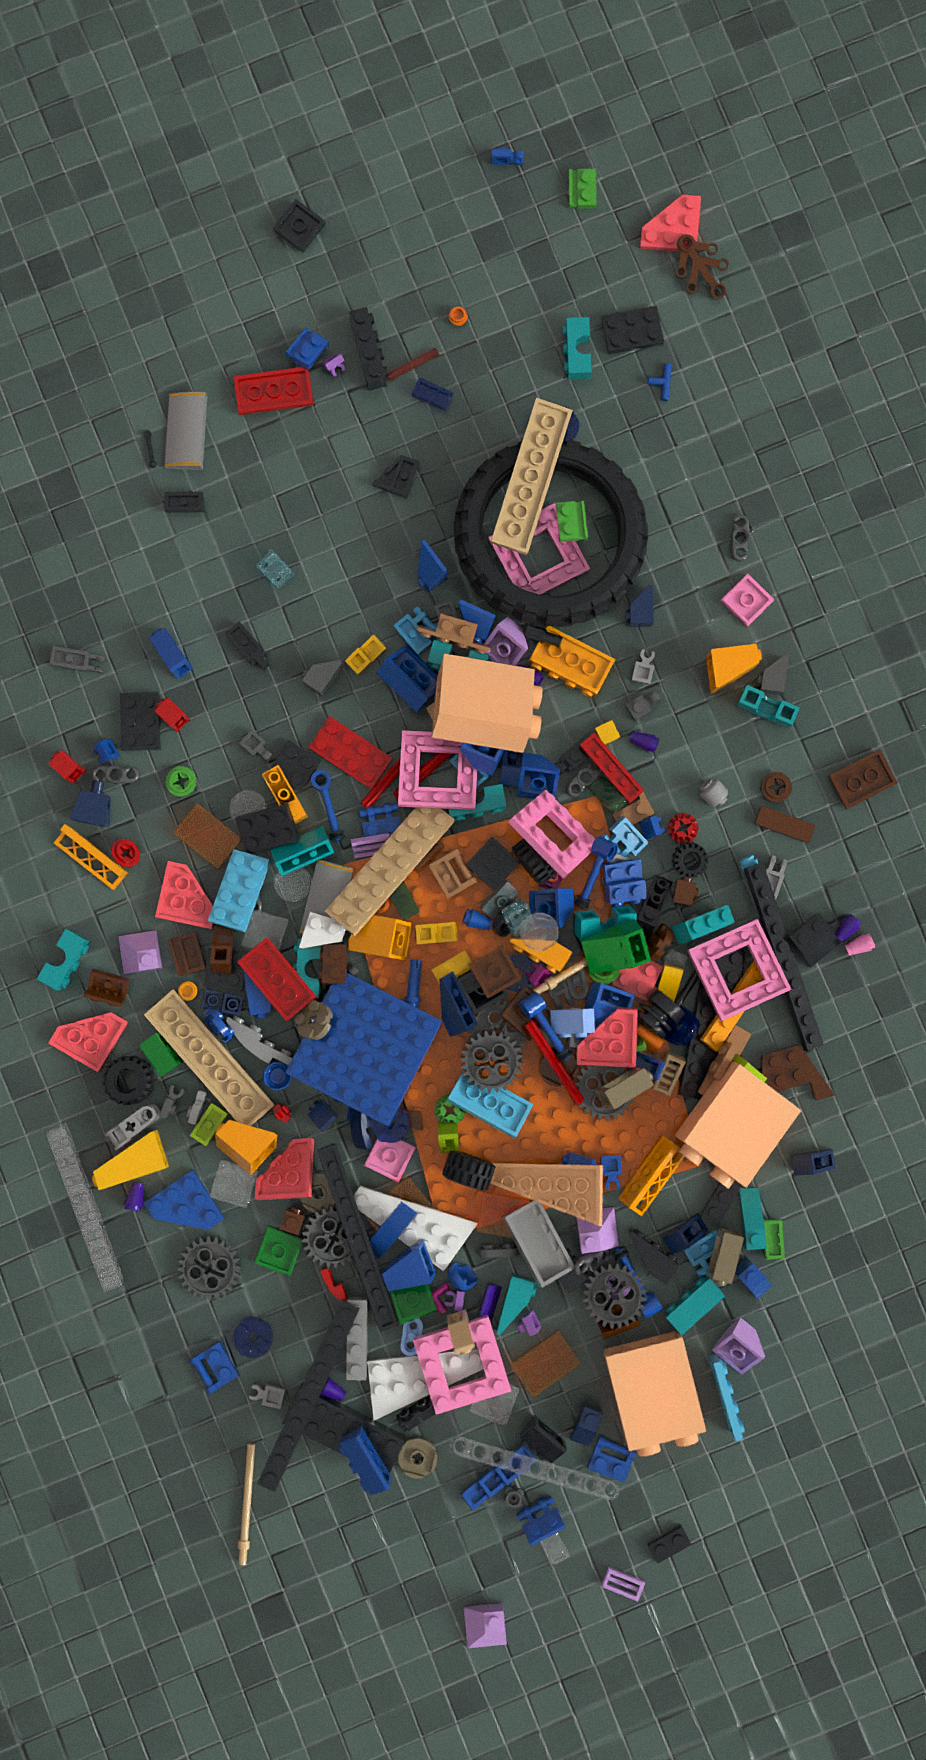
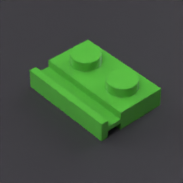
M569 169V208H596V169Z
M584 501L556 503L559 541L587 540L588 532Z

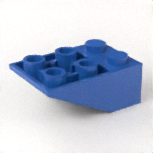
M592 983L584 1009H594V1025L596 1028L617 1008H632L635 995L602 983ZM576 1037V1039L581 1040V1041L585 1038V1037Z

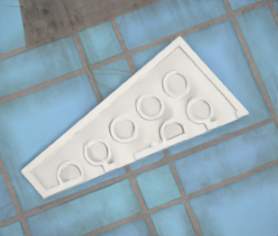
M360 1186L354 1194L358 1210L380 1226L401 1201L417 1212V1215L398 1239L409 1247L424 1239L432 1263L442 1271L446 1269L478 1224V1222L472 1220L470 1221L431 1207L409 1202Z
M472 1348V1351L466 1354H455L454 1350L438 1353L448 1386L484 1369L478 1348ZM417 1354L414 1356H398L367 1361L374 1420L430 1395Z

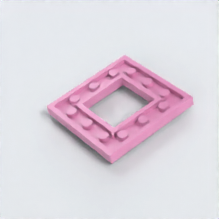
M555 503L541 510L533 537L547 530L564 562L531 578L518 552L491 544L509 580L522 589L541 595L590 571V567L576 541H559ZM492 535L488 537L489 542H491Z
M402 731L398 807L475 810L477 770L473 768L461 752L462 742L432 738V732ZM420 752L459 754L457 788L419 787Z
M547 790L542 792L508 822L562 878H565L591 853V847L595 840L594 836L589 834L582 827L581 823L576 821L569 814L568 810L562 807ZM546 815L573 841L563 852L535 825Z
M758 919L687 951L720 1022L791 990ZM748 946L764 981L731 995L715 960Z
M488 1315L468 1321L486 1376L450 1388L438 1354L453 1349L448 1327L413 1338L436 1414L511 1392Z

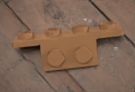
M441 613L436 630L418 625L416 629L420 631L422 636L431 638V635L437 636L439 641L449 643V641L457 642L456 645L462 648L474 647L475 651L486 654V651L490 652L492 646L473 641L478 626L477 623Z
M737 1025L734 1026L724 1044L720 1047L715 1061L711 1063L709 1072L698 1090L699 1094L704 1095L714 1080L720 1081L730 1062L733 1061L734 1055L736 1053L739 1056L741 1055L751 1036L749 1032Z

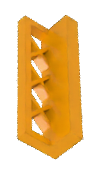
M64 824L60 829L62 833L55 840L54 844L108 887L115 890L128 872L73 828ZM66 835L72 839V847H65L60 843ZM84 848L87 851L88 858H78L77 849ZM91 860H99L102 863L103 870L95 871L92 869ZM113 871L119 877L111 884L107 880L106 872Z
M662 1136L618 1199L637 1214L643 1216L685 1158V1156L679 1153L672 1160L673 1155L676 1151L679 1152L681 1148L665 1136ZM666 1168V1172L661 1175L662 1170ZM653 1184H655V1187L653 1188V1190H652V1191H649V1188H650ZM643 1200V1203L640 1206V1208H636L639 1202Z

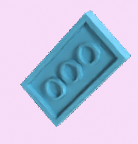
M234 849L208 921L246 933L271 861Z
M462 1072L447 1101L515 1139L533 1104L507 1089L504 1090L502 1087H499L498 1093L495 1091V1088H492L491 1092L488 1093L487 1087L480 1091L481 1085L474 1088V1081L468 1083L469 1075L463 1076Z
M716 1354L708 1355L729 1431L735 1441L743 1440L742 1433L745 1430L742 1421L736 1415V1413H739V1409L733 1396L731 1397V1394L734 1393L731 1382L725 1377L728 1374L726 1364Z

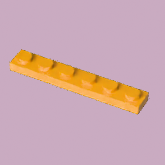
M754 960L731 995L764 981ZM744 1011L721 1022L718 1015H716L700 1040L712 1050L718 1051Z

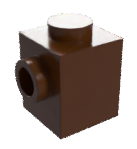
M681 877V880L677 879L671 903L691 907L693 899L696 900L699 888H696L697 883H693L691 878Z
M297 1207L287 1208L280 1229L299 1235L306 1213H303V1210Z

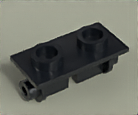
M430 1395L418 1400L417 1403L396 1415L400 1428L402 1427L404 1431H410L420 1424L418 1417L421 1416L423 1421L435 1415Z

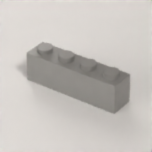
M349 1296L347 1302L359 1307L360 1310L347 1335L346 1380H366L368 1298Z

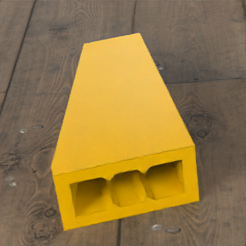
M158 1130L150 1132L93 1171L92 1180L94 1186H98V1190H102L169 1167Z

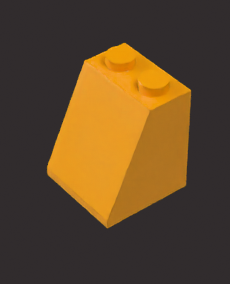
M757 644L717 648L709 651L706 655L711 694L718 692L749 673L759 664L762 655L761 650L757 648Z
M373 915L356 936L351 934L348 939V950L406 961L413 923Z
M228 1120L225 1124H220L215 1131L216 1146L249 1175H252L277 1148V1135L275 1133Z

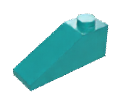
M759 1187L740 1188L739 1198L742 1236L744 1237L743 1247L746 1250L766 1249L765 1226Z
M511 1273L496 1329L497 1334L501 1335L530 1302V1298L535 1296L537 1286L534 1285V1279Z

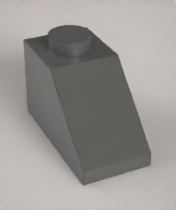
M788 654L782 656L767 667L761 675L757 676L756 686L759 687L760 691L774 695H782L784 693L789 659Z
M335 660L312 665L302 675L303 684L323 696L344 666L343 662Z

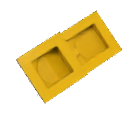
M372 635L345 662L359 675L387 647L375 635Z
M456 922L415 925L417 944L458 941Z
M665 964L657 989L674 1002L684 968Z

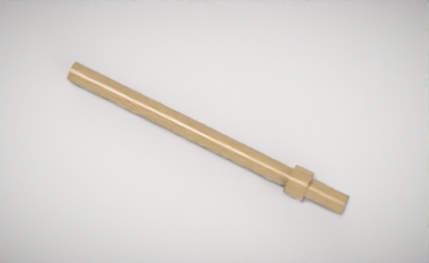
M586 958L558 975L545 979L543 984L533 989V993L541 994L548 989L555 988L559 982L588 966Z
M254 1443L247 1444L240 1539H238V1565L242 1566L246 1565L247 1550L250 1546L248 1534L255 1454Z

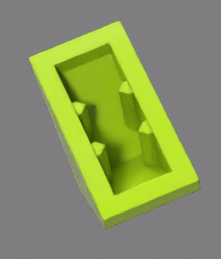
M457 1123L438 1124L440 1153H449V1151L454 1150L459 1151Z

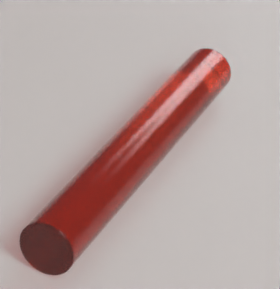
M434 348L388 374L389 381L439 355L438 350Z

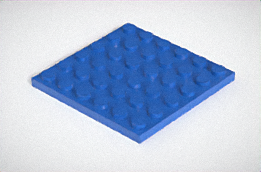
M347 973L346 984H331L322 1001L323 1004L330 1007L333 1013V1019L330 1018L329 1022L331 1025L330 1030L319 1040L303 1038L285 1073L389 1127L443 1021Z

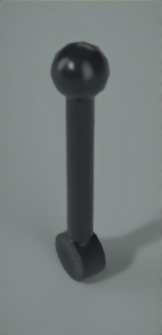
M145 430L144 437L147 439L150 457L149 466L155 468L156 462L153 458L150 440L152 434L149 430Z

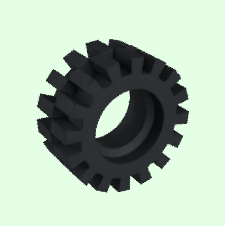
M686 842V844H680L679 848H675L676 851L672 854V863L677 872L682 876L688 878L698 877V874H703L702 871L707 869L706 864L709 862L707 860L708 854L699 844ZM687 853H694L697 856V862L692 867H687L683 863V858Z

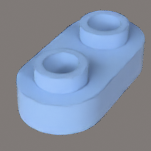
M420 1318L403 1325L401 1351L406 1356L417 1354L415 1345L413 1348H409L407 1343L413 1342V1338L422 1335L423 1322ZM412 1322L417 1324V1327L414 1329L410 1327Z

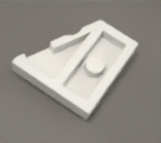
M310 912L299 948L306 949L308 947L342 942L346 929L332 918Z

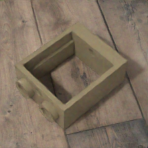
M631 1068L595 1090V1093L604 1108L616 1109L654 1086L652 1082L653 1076L648 1069Z
M718 1228L707 1271L711 1280H714L716 1284L726 1286V1283L732 1284L744 1239L738 1232Z

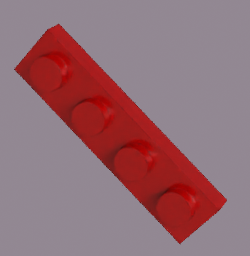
M595 732L579 745L628 803H631L644 791Z

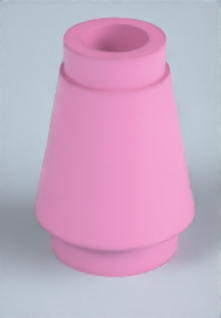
M863 933L845 945V948L850 956L872 951L871 949L875 948V944L870 933L866 935Z

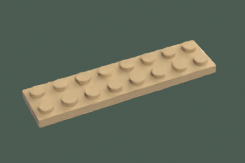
M539 398L535 399L492 535L491 544L524 555L528 554L573 410Z
M415 807L329 905L325 913L352 935L356 936L415 866L455 822L454 818L441 808Z
M174 989L144 1014L238 1123L252 1126L275 1105Z

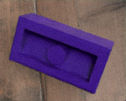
M490 1282L487 1284L477 1318L488 1315L490 1323L492 1322L502 1290L500 1285Z

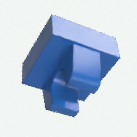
M111 739L99 741L94 745L93 753H99L101 757L98 760L99 763L113 760L120 756Z
M653 816L639 822L646 840L661 835L665 831L664 828L660 829L658 823L662 821L660 817Z

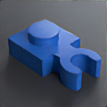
M504 147L492 149V165L523 164L524 151L511 152V149Z
M621 1155L601 1156L603 1176H608V1179L605 1181L606 1189H610L609 1184L612 1181H615L616 1188L620 1189V1181L617 1179V1175H622Z

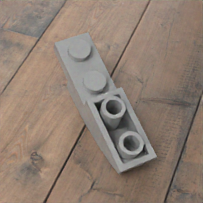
M235 1015L233 1018H227L226 1022L235 1032L236 1038L252 1054L268 1064L275 1058L290 1065L293 1053L283 1048L281 1051L274 1048L275 1044L268 1040L262 1042L264 1034L261 1033V1028L253 1024L249 1027L243 1024L245 1020Z

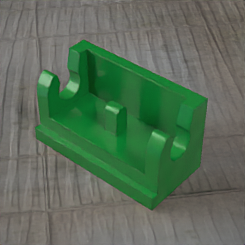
M159 1032L153 1034L139 1045L160 1077L183 1063L177 1052Z

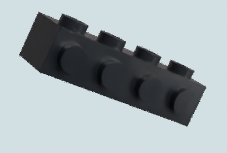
M367 307L349 311L350 322L368 390L386 387V378H389L387 367L382 366L381 360H384L382 348L378 349L377 342H380L378 333L373 331L372 325L375 324L373 314L368 313Z

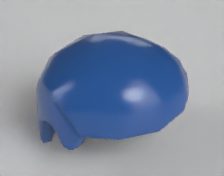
M273 1061L268 1064L263 1070V1081L266 1086L272 1090H283L288 1087L292 1076L285 1072L289 1066L281 1061Z
M456 1262L448 1269L450 1283L460 1291L469 1290L478 1282L476 1274L467 1264L459 1266V1262Z

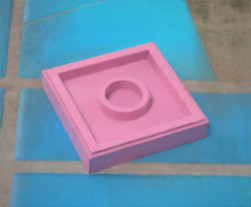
M747 573L720 601L748 627L774 599Z
M381 1130L364 1166L399 1182L416 1147Z

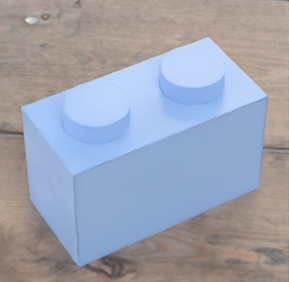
M594 1009L550 1010L551 1027L555 1034H559V1037H571L572 1033H575V1037H587V1033L595 1032Z

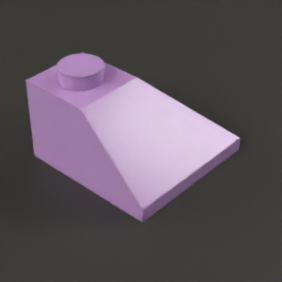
M509 616L496 626L484 643L485 645L492 646L490 652L486 651L491 661L513 666L518 663L528 649L523 629L510 619Z
M157 930L118 936L124 974L162 968Z
M614 1207L602 1208V1226L594 1225L591 1222L576 1217L582 1254L603 1251L619 1246Z
M741 1317L728 1327L712 1348L714 1353L741 1375L765 1357L756 1330Z
M503 1603L464 1607L468 1648L507 1644Z

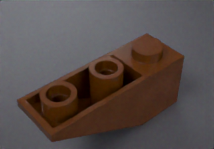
M217 924L214 925L211 945V972L231 973L234 930Z

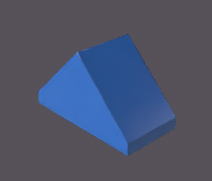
M636 1052V1067L648 1069L653 1079L659 1080L665 1062Z

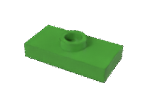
M782 1219L764 1220L766 1236L764 1259H785Z

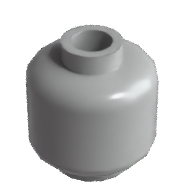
M710 778L700 786V797L710 807L717 805L720 807L727 801L728 789L718 779L712 780Z

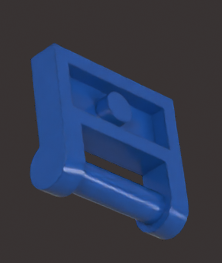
M220 1341L189 1360L191 1365L195 1366L206 1385L208 1395L239 1376L238 1371ZM203 1358L207 1360L218 1379L217 1382H212L200 1360Z
M599 1435L587 1468L625 1483L637 1450L629 1451L628 1447L607 1440L605 1436ZM606 1447L626 1455V1459L623 1460L605 1453L601 1449Z

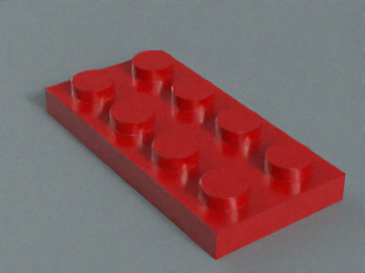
M304 367L234 376L239 415L314 405L309 370Z
M330 716L308 747L371 790L393 760L391 756Z
M268 937L237 961L286 1022L317 997Z

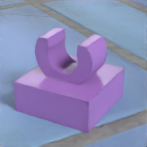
M336 352L321 362L323 367L335 377L337 376L335 372L337 366L342 371H345V366L341 364L345 360L340 353Z
M457 1289L455 1293L453 1290H448L447 1295H452L454 1299L453 1301H445V1305H455L454 1311H462L465 1291Z
M534 1310L527 1312L521 1318L522 1322H520V1325L517 1326L520 1333L528 1331L530 1336L537 1334L542 1328Z

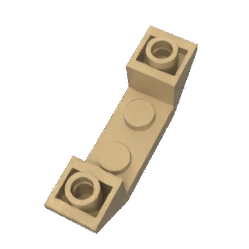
M466 1309L447 1315V1325L455 1354H466L471 1352L472 1348H475L468 1321L470 1319Z

